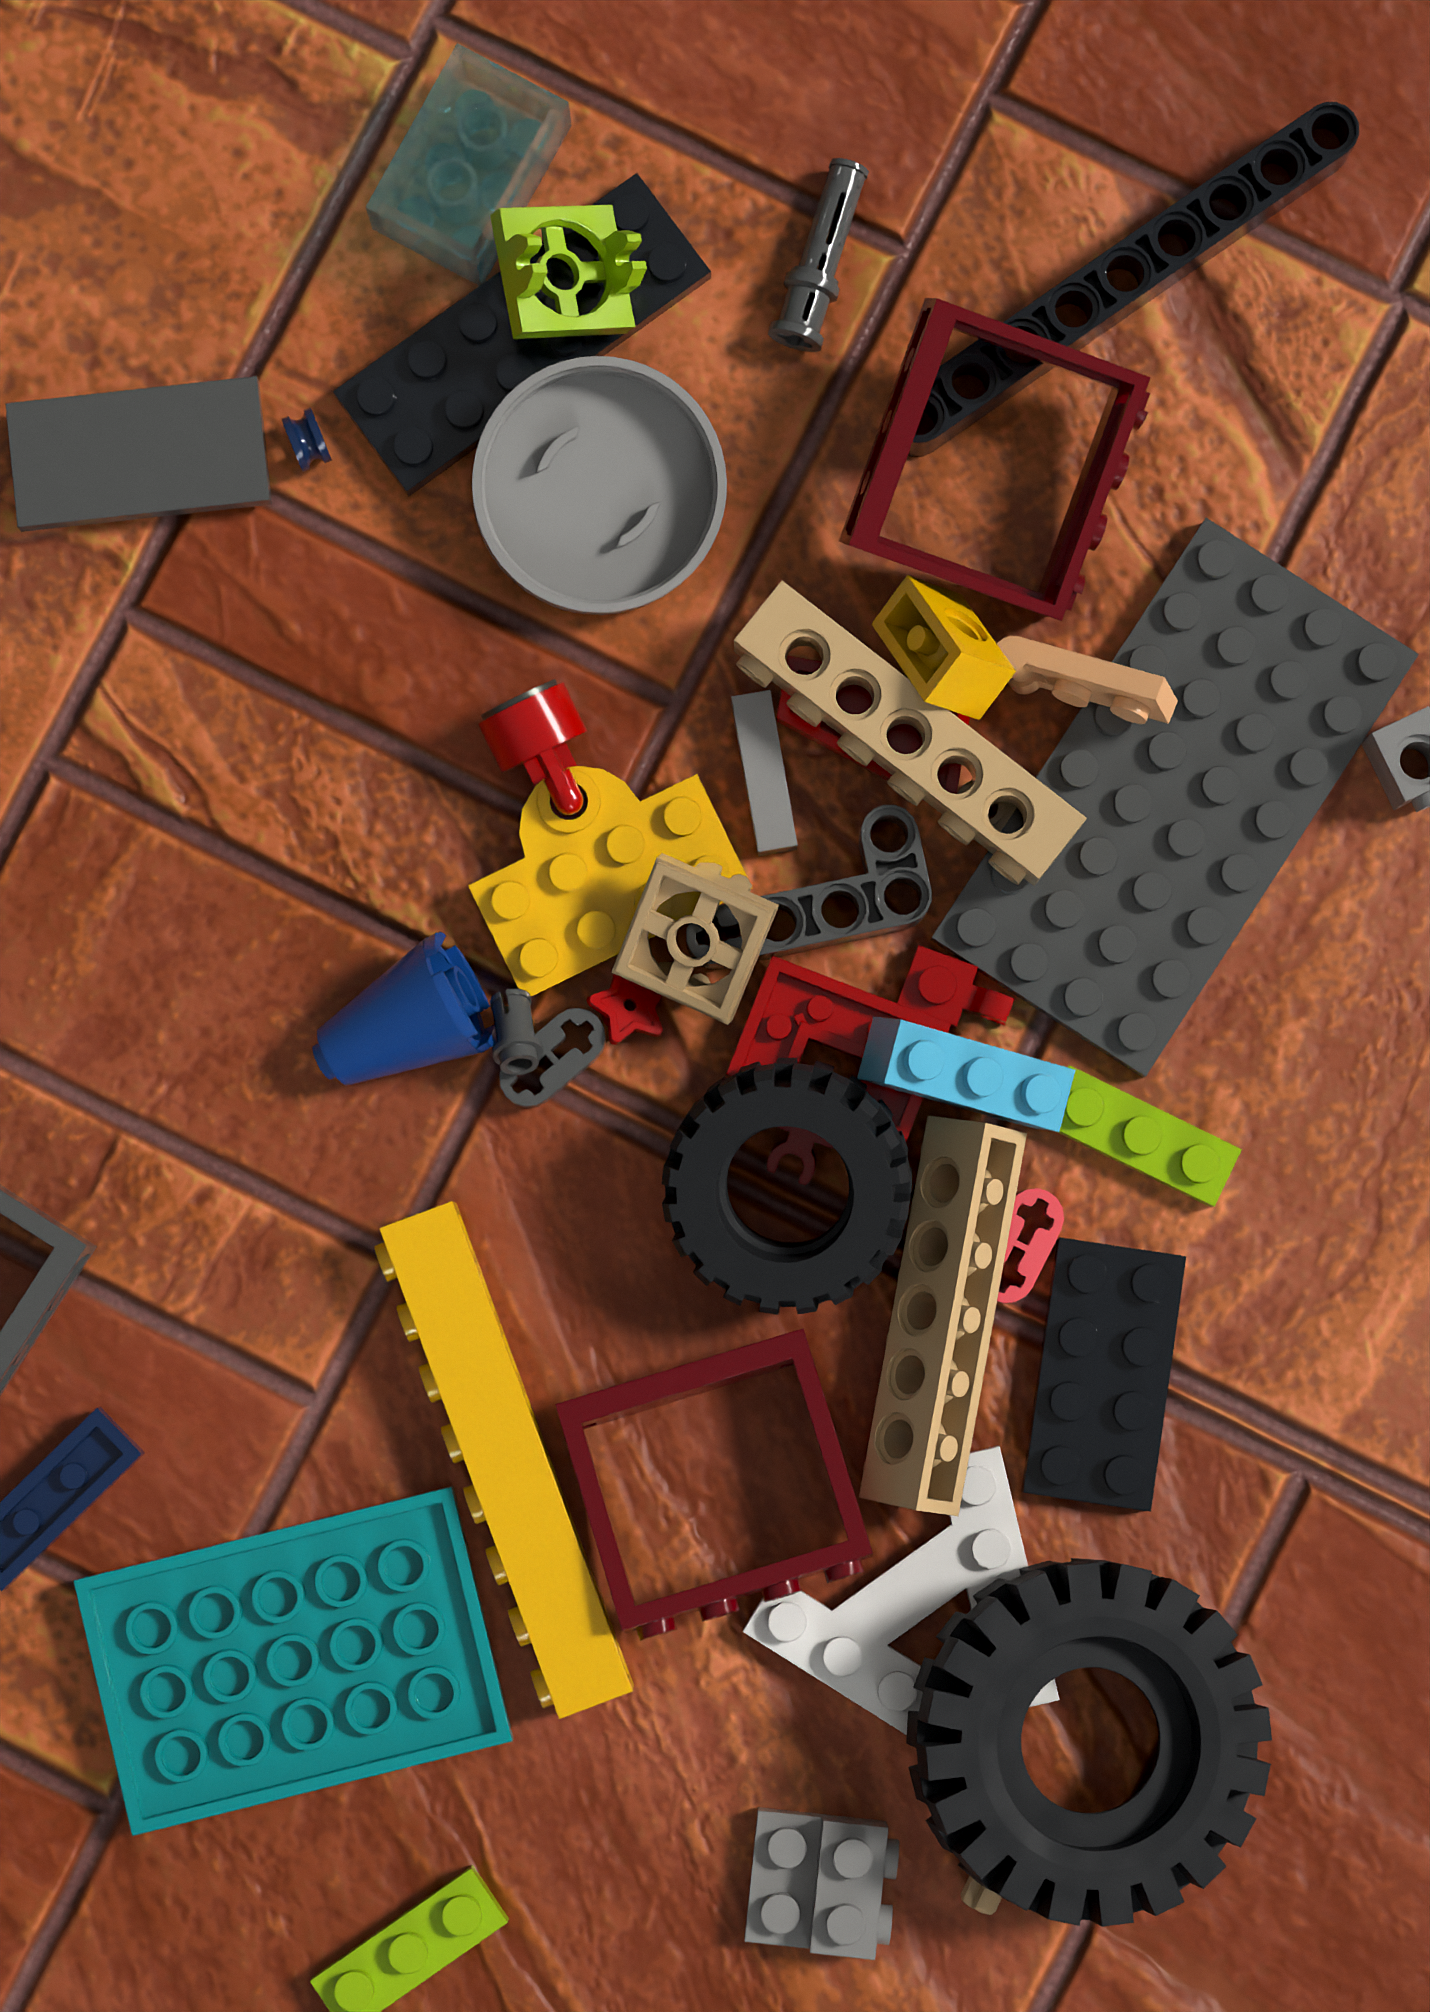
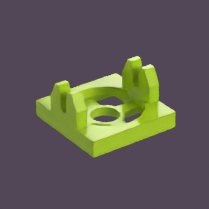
M612 205L498 208L490 215L513 339L626 334L635 328L629 293L640 286L647 266L646 261H629L630 254L637 250L642 242L641 234L630 230L617 231ZM563 227L571 228L587 238L597 250L599 261L581 262L574 253L566 248ZM541 229L545 253L536 263L530 264L531 258L538 253L542 246L541 237L533 235V233ZM558 258L570 266L574 275V283L571 289L561 290L550 283L547 278L546 263L548 259ZM584 283H603L605 290L599 304L588 314L579 316L575 294L582 289ZM541 290L545 295L554 299L557 313L543 305L535 296V293Z

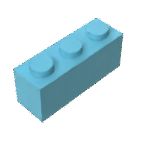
M873 1017L857 1079L1022 1126L1059 1132L1075 1070L905 1020Z

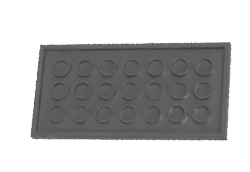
M1205 518L1112 661V663L1166 678L1178 700L1169 724L1150 718L1147 719L1145 724L1132 723L1113 714L1110 711V707L1090 701L1087 707H1082L1036 779L1087 818L1035 886L1024 878L1019 885L1009 881L989 864L988 860L993 854L988 851L930 940L960 960L978 966V971L1140 1077H1146L1419 654L1208 518ZM1017 807L1001 830V833L1010 834L1022 828L1023 817Z

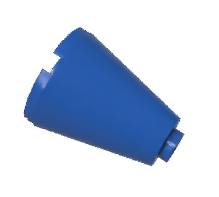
M438 932L424 938L318 1028V1043L313 1045L312 1050L314 1058L326 1078L331 1080L336 1077L342 1084L346 1086L483 1053L497 1043L495 1025L485 1029L480 1012L490 1008L487 997L474 971L458 947L454 945L447 950L441 947L446 937L444 933Z

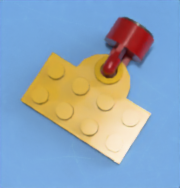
M555 679L481 715L483 721L478 723V726L501 773L523 764L535 788L521 812L519 837L525 858L468 885L518 989L527 991L531 997L619 954L655 860L661 853L693 867L700 862L719 864L722 866L721 876L731 878L737 874L747 877L698 774L639 801L623 780L606 770L577 766L566 742L586 733L587 729L564 682L557 684ZM692 891L675 894L661 903L656 912L676 921L685 915H691L694 912L701 892ZM650 932L648 933L649 939L656 936Z

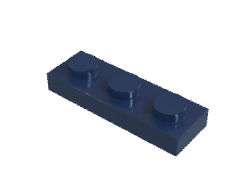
M101 1407L96 1408L0 1502L1 1591L6 1590L145 1454Z

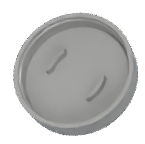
M590 356L565 360L548 366L521 382L503 399L487 422L475 453L472 471V500L476 522L482 539L498 566L515 584L536 599L553 607L580 614L607 615L635 610L651 604L678 587L694 572L712 547L722 522L726 504L727 477L724 456L717 434L702 408L685 389L663 373L647 365L617 357Z

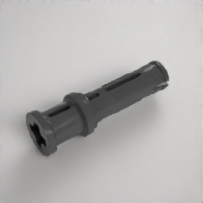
M833 158L830 161L829 173L812 220V226L799 266L791 268V271L786 273L784 286L788 291L779 319L771 322L768 335L776 342L789 348L805 352H818L822 348L824 338L820 334L829 303L837 301L840 290L838 287L839 282L834 276L850 231L864 181L869 173L866 167L855 161L844 158Z

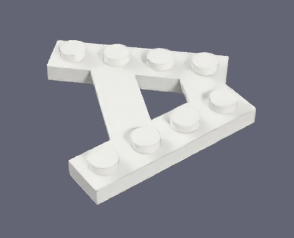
M1000 1446L970 1452L959 1516L949 1515L951 1524L834 1609H830L803 1591L769 1602H764L762 1597L744 1626L743 1632L907 1735L908 1711H919L923 1692L913 1688L921 1665L888 1644L964 1589L967 1591L972 1610L977 1605L973 1598L974 1594L998 1578L1013 1580L1021 1576L1019 1569L1028 1566ZM1055 1678L1040 1690L1029 1707L1060 1700Z

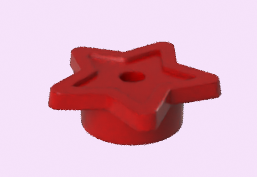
M613 974L609 989L587 997V1004L601 1014L603 1022L608 1027L609 1042L612 1045H617L627 1036L636 1032L653 1037H659L662 1034L663 1027L655 1007L663 995ZM626 1000H631L634 1003L635 1008L633 1011L625 1009L624 1002Z

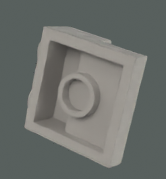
M758 1807L744 1941L808 1948L810 1953L875 1960L877 1944L889 1945L892 1929L893 1905L881 1904L883 1878L896 1879L899 1859V1839L888 1838L887 1822L883 1820Z

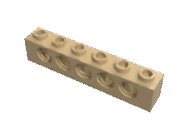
M784 581L778 584L734 639V652L741 657L736 665L741 671L762 687L766 688L772 681L787 692L791 698L786 704L793 712L814 727H817L822 720L841 735L837 744L844 752L864 766H867L871 760L880 765L892 775L887 783L895 792L916 806L922 799L942 814L938 823L945 831L965 845H968L972 839L981 844L993 854L988 860L989 864L1014 884L1019 885L1024 878L1035 886L1087 818L952 712L924 702L907 677ZM799 646L811 647L821 656L822 665L812 674H797L786 663L788 653ZM849 685L861 686L869 692L873 704L864 713L849 714L839 707L836 701L838 692ZM899 724L911 725L921 734L923 745L911 754L898 753L890 747L887 741L886 734L888 731ZM950 763L961 764L971 773L973 786L968 791L960 794L947 792L938 781L937 772L939 769ZM1002 802L1013 804L1022 814V828L1010 834L997 831L989 821V809L993 805Z
M935 1116L927 1117L914 1195L909 1212L901 1267L898 1273L891 1322L887 1334L878 1394L875 1400L868 1449L863 1467L859 1498L917 1511L959 1516L1027 1133L983 1122Z

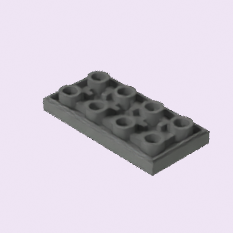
M257 376L5 403L17 527L21 532L272 505L260 382Z

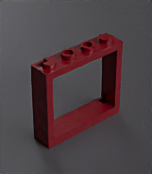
M925 298L838 542L1062 621L1066 609L1071 611L1077 593L1082 594L1085 576L1080 574V570L1088 549L1094 551L1104 535L1107 515L1103 514L1102 510L1110 489L1117 490L1126 475L1130 457L1129 454L1124 453L1132 428L1138 430L1148 414L1144 409L1150 396L1146 389L1151 377L941 299ZM952 330L1111 388L1038 592L879 536Z
M804 1328L555 1404L621 1630L624 1633L637 1630L640 1641L677 1630L674 1618L699 1611L702 1622L737 1612L740 1610L737 1599L757 1592H762L764 1602L796 1594L802 1591L800 1579L824 1572L827 1583L862 1573L864 1569L861 1560L873 1557L870 1541ZM794 1365L848 1541L636 1606L584 1429Z

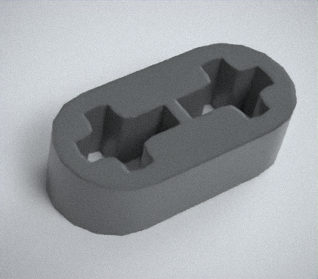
M581 1008L567 1009L558 1014L535 1034V1037L542 1042L544 1050L542 1057L538 1059L539 1063L546 1057L553 1063L539 1078L544 1087L540 1093L534 1096L531 1091L526 1089L517 1094L512 1088L518 1080L517 1075H510L502 1070L500 1071V1087L510 1101L524 1108L539 1107L553 1098L598 1059L604 1050L606 1035L601 1021L591 1011ZM572 1022L578 1028L586 1023L590 1024L594 1030L590 1033L588 1039L593 1047L584 1054L577 1048L571 1049L558 1060L553 1051L566 1040V1035L562 1030L565 1024Z

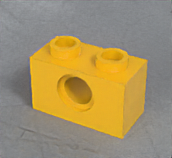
M907 575L872 622V626L924 702L980 720L1016 672L961 594Z

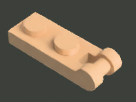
M1008 636L997 643L1016 670L1008 684L1018 694L1027 695L1034 693L1041 687L1051 690L1057 699L1076 707H1087L1090 701L1110 707V711L1116 716L1136 724H1145L1148 718L1169 724L1178 700L1163 676L1019 636Z

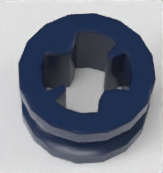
M311 407L303 410L304 414L299 420H292L289 416L281 419L302 472L309 470L310 463L315 459H320L324 463L332 461Z

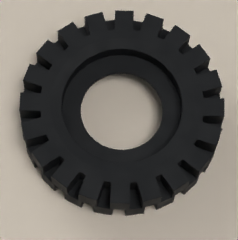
M1071 1558V1562L1065 1563L1049 1560L1020 1568L1021 1576L1013 1580L998 1578L974 1594L973 1598L977 1605L967 1614L955 1612L936 1636L944 1644L936 1659L932 1660L924 1657L913 1686L914 1689L923 1692L919 1711H908L906 1744L915 1747L917 1751L918 1764L908 1767L916 1799L927 1804L931 1816L925 1821L941 1847L958 1858L960 1861L958 1866L981 1886L995 1892L1003 1899L1026 1911L1031 1910L1046 1919L1080 1926L1081 1920H1090L1101 1927L1134 1923L1133 1913L1141 1910L1157 1916L1184 1903L1180 1892L1182 1888L1191 1883L1204 1889L1227 1867L1218 1854L1227 1842L1241 1848L1257 1819L1245 1812L1244 1809L1250 1794L1265 1796L1271 1766L1270 1763L1257 1759L1258 1742L1272 1741L1269 1707L1255 1704L1252 1694L1253 1689L1263 1685L1251 1655L1235 1650L1231 1641L1238 1634L1217 1610L1202 1607L1197 1602L1200 1595L1174 1579L1156 1576L1152 1574V1570L1096 1559ZM1087 1667L1114 1671L1135 1684L1148 1700L1158 1727L1157 1756L1153 1769L1144 1785L1134 1796L1121 1805L1096 1813L1070 1811L1056 1805L1045 1797L1035 1786L1027 1772L1021 1747L1023 1722L1029 1706L1040 1690L1063 1673Z

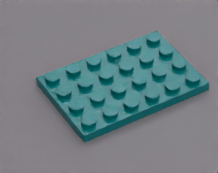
M453 1486L74 1580L132 1836L511 1742L514 1739Z

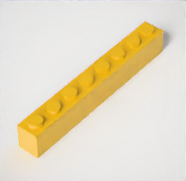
M451 1201L379 1228L384 1242L375 1245L374 1249L387 1282L398 1278L406 1303L396 1306L402 1327L409 1342L420 1339L428 1363L418 1367L424 1387L432 1403L442 1399L450 1420V1424L441 1427L447 1450L453 1463L465 1461L473 1483L463 1488L469 1510L476 1524L487 1521L495 1543L494 1546L485 1549L491 1570L498 1585L509 1582L515 1597L517 1607L508 1610L513 1630L521 1647L532 1644L540 1668L532 1670L530 1673L542 1707L545 1708L554 1704L557 1715L561 1719L632 1692L634 1683L457 1203Z

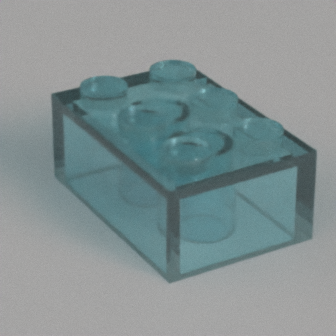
M457 43L366 205L372 229L480 286L486 281L498 259L490 215L498 208L527 207L571 128L569 102Z

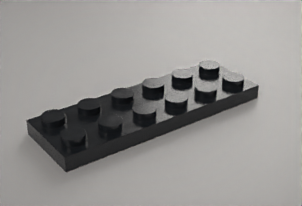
M638 173L593 204L613 206L617 231L630 230L641 234V244L629 256V261H646L647 266L640 286L629 293L635 328L626 334L513 339L500 271L333 391L337 401L408 497L478 447L480 437L495 409L521 382L536 372L565 360L606 355L711 279V270ZM563 227L566 248L574 253L581 262L599 261L597 250L587 238L571 228ZM543 241L538 253L531 258L530 264L536 263L545 253ZM558 258L548 259L546 266L547 278L550 283L561 290L571 289L574 283V275L570 266ZM584 283L582 289L575 294L579 316L588 314L599 304L605 290L603 283ZM541 290L535 293V296L543 305L557 313L554 299L545 295Z

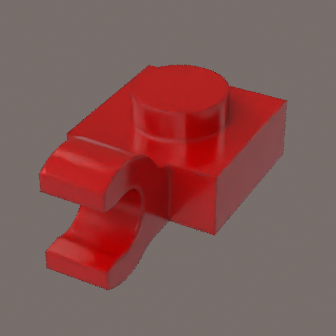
M918 945L897 1004L947 1022L953 1028H957L963 1011L1005 1026L1015 998L972 985L978 971V966Z

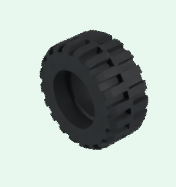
M778 1058L776 1063L761 1066L758 1061L743 1066L735 1075L729 1078L722 1077L708 1088L707 1092L698 1102L695 1101L684 1117L669 1146L671 1148L663 1167L661 1184L665 1185V1198L662 1202L665 1222L672 1223L675 1232L672 1242L680 1257L688 1255L694 1262L696 1267L693 1274L706 1286L714 1281L725 1289L723 1298L741 1306L743 1299L759 1303V1312L778 1315L780 1307H796L797 1314L816 1312L819 1303L828 1300L837 1305L851 1298L854 1289L864 1282L869 1285L882 1271L883 1263L889 1255L893 1256L902 1238V1231L908 1218L912 1190V1168L909 1167L908 1146L903 1132L898 1131L892 1121L893 1113L882 1099L876 1101L866 1091L868 1085L853 1075L847 1079L833 1072V1065L816 1061L813 1066L797 1063V1058ZM790 1126L813 1132L829 1142L844 1162L849 1181L847 1204L837 1222L817 1238L803 1242H781L766 1238L749 1228L738 1217L731 1206L727 1190V1176L731 1160L744 1142L753 1135L768 1128Z

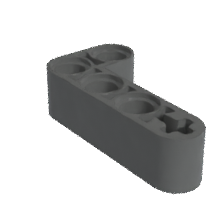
M882 805L873 809L865 817L859 833V850L865 874L760 896L778 904V909L787 912L794 920L795 931L784 941L774 942L766 938L756 962L771 959L772 955L782 957L904 931L916 926L925 917L932 901V890L919 830L914 817L906 809L897 805ZM881 822L895 823L905 834V845L895 852H883L873 845L870 838L871 829ZM896 883L910 885L917 892L919 906L910 914H896L887 907L884 901V891ZM834 896L848 898L856 907L857 920L846 928L830 926L821 914V907L827 899ZM726 904L719 905L712 923H717L721 933L740 930L739 922ZM689 923L686 930L688 952L692 958L703 957L709 951L710 946L705 944L698 945L696 939L704 937L706 930L698 924ZM742 936L731 938L724 942L741 949ZM712 960L701 966L709 970L728 968Z

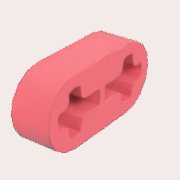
M1035 1188L1024 1190L1016 1195L1004 1262L1008 1259L1013 1247L1022 1251L1016 1264L1015 1272L1022 1276L1023 1279L1019 1287L1008 1285L1003 1293L999 1292L997 1298L999 1303L1017 1302L1027 1296L1033 1288L1062 1230L1064 1222L1063 1207L1059 1200L1049 1191ZM1037 1200H1040L1046 1204L1043 1215L1051 1220L1050 1227L1047 1230L1036 1228L1032 1232L1027 1244H1024L1017 1240L1025 1222L1022 1217L1017 1215L1020 1205L1031 1207Z

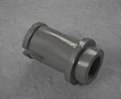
M506 989L508 1006H504L501 992L494 994L490 1000L497 1043L492 1049V1057L494 1062L500 1065L504 1073L522 1075L532 1072L538 1067V1059L542 1057L544 1050L542 1042L535 1037L530 994L522 989Z

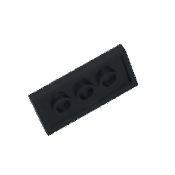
M1061 1237L1057 1238L1021 1492L1151 1512L1186 1256Z

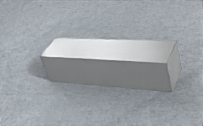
M766 690L731 696V706L757 855L760 857L795 851L798 844L771 691Z

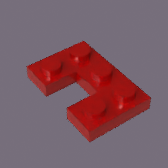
M772 955L726 1076L731 1077L738 1073L741 1067L758 1061L762 1066L776 1063L778 1058H797V1063H799L808 1040L862 1060L873 1017L901 1019L946 1033L949 1032L951 1024ZM861 1080L868 1085L866 1091L876 1101L880 1099L884 1101L893 1113L892 1121L898 1131L903 1132L905 1141H907L923 1097Z

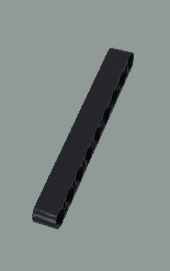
M1324 102L1313 107L1003 323L1079 351L1337 172L1345 164L1359 136V122L1354 112L1346 105L1338 102ZM1316 129L1332 131L1338 137L1340 147L1336 149L1320 147L1314 141L1312 131ZM1276 164L1283 167L1290 177V182L1284 185H1275L1268 182L1263 177L1261 166ZM1216 199L1229 200L1237 207L1239 217L1234 220L1220 219L1212 213L1209 202ZM1165 234L1178 235L1186 241L1189 252L1182 256L1167 254L1161 249L1158 238ZM1115 269L1127 270L1135 276L1138 287L1132 291H1119L1110 285L1107 273ZM1064 304L1078 306L1085 312L1087 323L1080 327L1066 326L1058 320L1055 310ZM978 339L939 367L924 412L932 418L935 427L924 435H915L908 456L923 457L934 452L1055 367L1037 360H1032L1028 363L1012 361L1006 355L1004 348ZM972 375L983 382L986 392L976 399H966L955 392L952 382L959 376Z

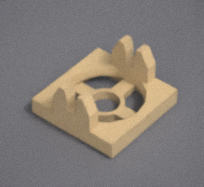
M661 853L655 860L612 973L728 1025L734 1018L779 905L751 893L752 884L746 876L741 874L733 875L731 878L721 876L722 866L719 864L700 862L693 867ZM692 891L701 892L694 912L691 915H685L676 921L656 912L661 903L675 894ZM720 901H723L729 907L739 922L742 936L741 949L719 939L718 930L712 921ZM693 923L700 925L706 930L710 938V948L706 955L692 958L680 951L676 942V935L680 926ZM649 932L667 940L668 951L675 959L674 962H660L658 964L651 952L648 938ZM710 960L732 969L727 976L711 984L707 976L701 973L694 974L690 978L694 967L702 966Z

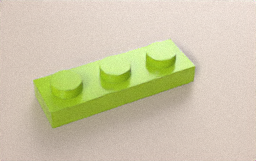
M1070 1065L1067 1066V1068L1074 1069L1075 1074L1058 1133L1209 1207H1215L1242 1149Z
M471 1865L311 1978L310 1983L330 2012H381L507 1924L509 1918L475 1867Z

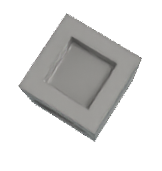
M1428 706L1371 733L1361 743L1393 810L1412 803L1416 813L1430 807V707ZM1403 750H1416L1426 758L1428 774L1425 779H1413L1404 773L1400 765V755Z

